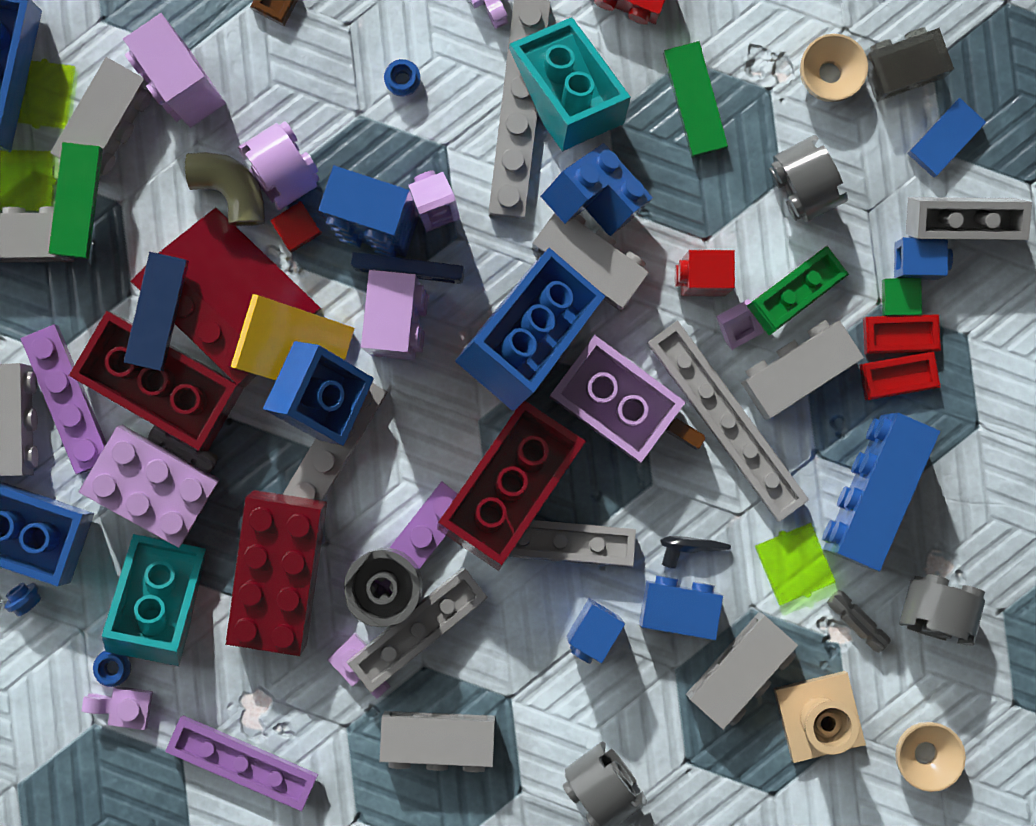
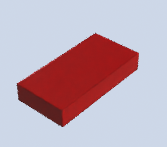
M939 314L863 318L864 354L941 351Z
M934 352L859 365L865 401L941 388Z

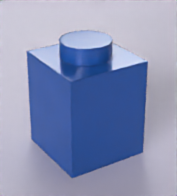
M903 237L894 243V278L939 280L948 276V271L952 269L953 251L951 248H948V239Z

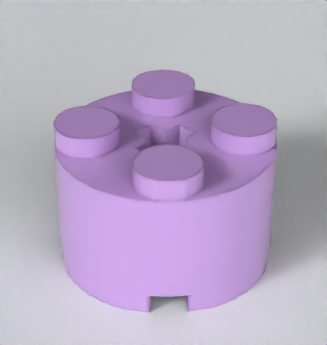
M283 122L280 125L275 123L238 147L243 159L248 158L251 162V173L259 182L260 187L272 203L275 202L276 208L279 211L316 188V182L320 180L316 174L318 169L307 152L302 155L299 153V148L295 143L298 140L287 122Z

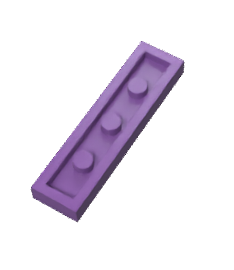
M54 324L20 339L35 372L36 379L75 474H82L93 468L107 443L83 384L68 376L74 367V362L59 326Z
M441 481L389 548L397 549L407 554L420 569L446 535L437 530V525L458 493ZM387 578L382 582L377 579L375 580L379 585L376 590L379 595L382 596L385 592L393 593L389 588L390 580Z
M184 715L179 718L165 751L299 811L304 809L318 777V774Z

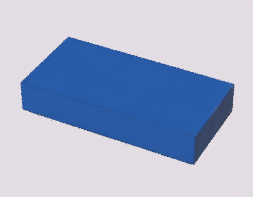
M958 98L907 154L935 178L985 125L986 121L961 98Z

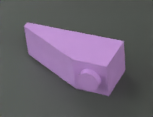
M428 171L414 178L415 183L410 184L409 188L426 232L460 219L455 196L443 172L435 174V171Z

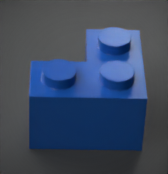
M602 143L563 170L540 196L564 224L586 209L609 236H612L629 223L653 199L642 183L632 175L605 143Z

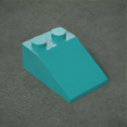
M573 17L509 44V50L542 123L562 152L625 123L631 96Z
M133 534L101 636L105 652L174 666L180 665L206 555L205 548L182 544L178 548L162 539Z

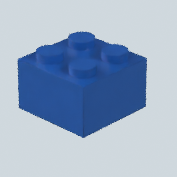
M294 341L263 410L320 441L344 446L374 378L320 345Z

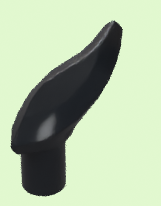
M668 536L660 540L661 545L666 547L662 565L673 569L677 566L680 552H714L731 549L730 544L692 537Z

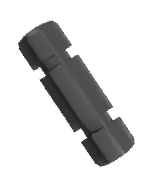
M155 425L148 435L150 441L159 446H165L164 449L190 464L194 463L195 467L205 473H210L217 464L218 456L214 453L198 451Z
M838 590L827 601L828 606L836 614H841L840 618L860 638H866V643L874 651L879 653L884 650L891 641L890 637L882 629H877V624L861 608L851 604L852 600L843 591Z

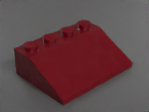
M216 207L159 252V254L189 261L175 325L237 385L246 387L257 376L256 374L231 367L253 294L315 315L321 310V307L236 226L229 225L228 218ZM146 265L130 281L139 290H141Z

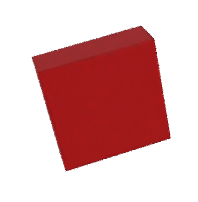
M301 201L270 220L291 253L322 234Z

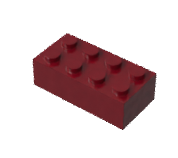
M106 310L68 376L198 451H208L244 387L237 385L234 381L171 345L169 346L164 372L124 363L133 323Z
M524 401L517 407L438 522L437 530L499 571L586 441Z
M257 490L252 491L245 497L225 645L300 656L308 641L327 501Z

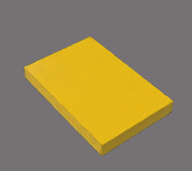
M253 294L231 367L276 381L294 341L320 345L345 360L355 328Z

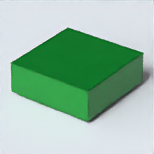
M886 278L882 280V316L922 315L921 278Z

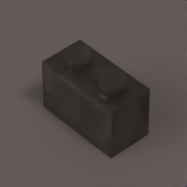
M922 27L904 35L905 40L892 44L891 39H888L870 47L871 52L866 56L868 61L867 78L876 102L942 80L954 70L940 28L927 32L926 28Z

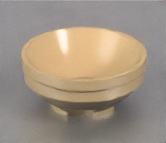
M826 34L815 39L804 51L800 63V76L804 87L815 98L826 102H838L850 98L859 91L868 74V61L864 50L855 40L843 34ZM830 63L837 66L840 71V77L837 82L827 83L821 79L819 71L823 64Z
M922 722L915 724L902 734L896 745V764L901 775L912 786L922 791L934 792L950 787L958 780L965 767L966 756L962 741L954 731L940 723ZM923 742L931 743L935 749L934 758L928 763H920L915 758V749Z

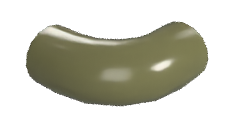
M208 152L186 154L185 174L189 189H213L222 193L228 205L229 225L255 226L265 224L264 201L260 185L247 166L223 154Z

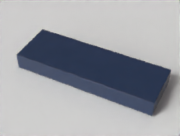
M149 251L124 363L164 372L188 269V260Z
M352 252L351 266L357 272L369 273V270L416 274L418 279L461 284L464 280L465 270L462 265Z

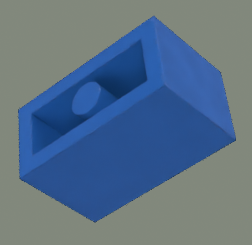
M656 575L655 582L646 580L639 625L642 628L716 640L723 595L714 592L715 585L693 582L692 588L677 586L678 579L659 575Z
M588 598L566 635L568 643L571 645V653L591 664L593 659L602 663L623 629L625 622L619 615Z

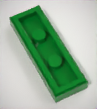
M700 41L664 50L663 55L691 158L727 149L728 144Z
M62 142L48 251L51 255L89 259L103 153V148L100 146Z
M825 246L749 303L747 307L766 333L771 335L842 281L849 273L830 248Z

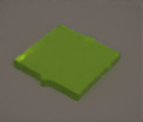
M45 58L41 61L31 60L18 123L32 125L35 129H39L41 126L64 129L68 123L75 66L49 63Z
M0 150V211L4 207L25 208L26 211L39 212L40 207H53L54 186L57 185V179L54 178L55 156L50 153L51 151L11 150V152Z
M810 522L788 532L781 530L778 532V536L754 545L779 605L802 596L809 598L812 592L836 583Z

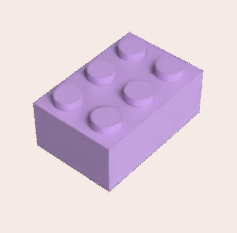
M162 13L123 38L130 49L125 54L126 58L136 72L140 73L144 80L149 83L146 87L158 104L162 105L176 122L182 119L191 128L226 104L190 49Z
M369 270L361 348L371 356L415 360L416 352H423L425 331L420 327L419 320L420 315H427L428 294H426L424 285L420 284L416 274Z
M594 335L549 397L637 463H641L686 403L596 335Z
M122 424L115 428L81 486L79 493L179 548L220 479L210 473H205L195 467L194 464L186 462L164 449V447L155 444L148 438Z

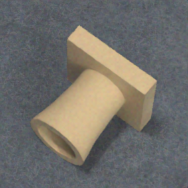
M846 671L773 688L793 763L829 754H841L849 749L866 745L849 676ZM829 716L827 723L821 726V720Z

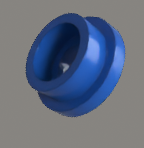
M399 59L390 63L386 68L384 82L392 94L405 97L413 94L418 89L421 76L418 67L413 62ZM401 73H405L409 76V81L406 84H398L396 77Z
M22 582L7 593L6 598L8 601L4 608L8 612H14L18 617L26 614L41 600V596L37 592L38 586L35 583L26 585Z
M103 651L96 657L93 663V674L96 680L107 687H115L122 684L128 679L131 672L130 660L128 656ZM109 661H114L118 664L119 670L117 674H112L108 671L107 665Z

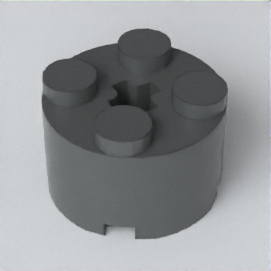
M816 135L773 156L774 163L771 164L772 168L769 169L778 188L783 186L786 188L789 194V200L786 201V205L795 221L803 218L805 222H808L848 201L847 192L842 195L839 194L837 186L843 184V181L824 145L819 148L815 147L819 139Z
M378 548L361 556L349 568L344 583L346 603L351 613L361 622L375 627L392 626L408 618L416 608L423 589V579L417 564L407 554L393 548ZM387 578L391 581L389 588L393 593L385 592L381 596L376 592L379 585L375 580L377 579L382 582Z
M927 574L926 577L914 576V580H910L899 625H907L909 630L945 641L954 636L958 638V644L973 646L985 605V591L963 585L962 589L948 586L950 580L937 575Z
M603 741L565 768L567 782L563 784V788L574 803L580 801L588 811L586 818L591 826H618L645 806L647 800L643 791L636 795L632 788L637 782L635 777L612 748L605 752L606 743Z

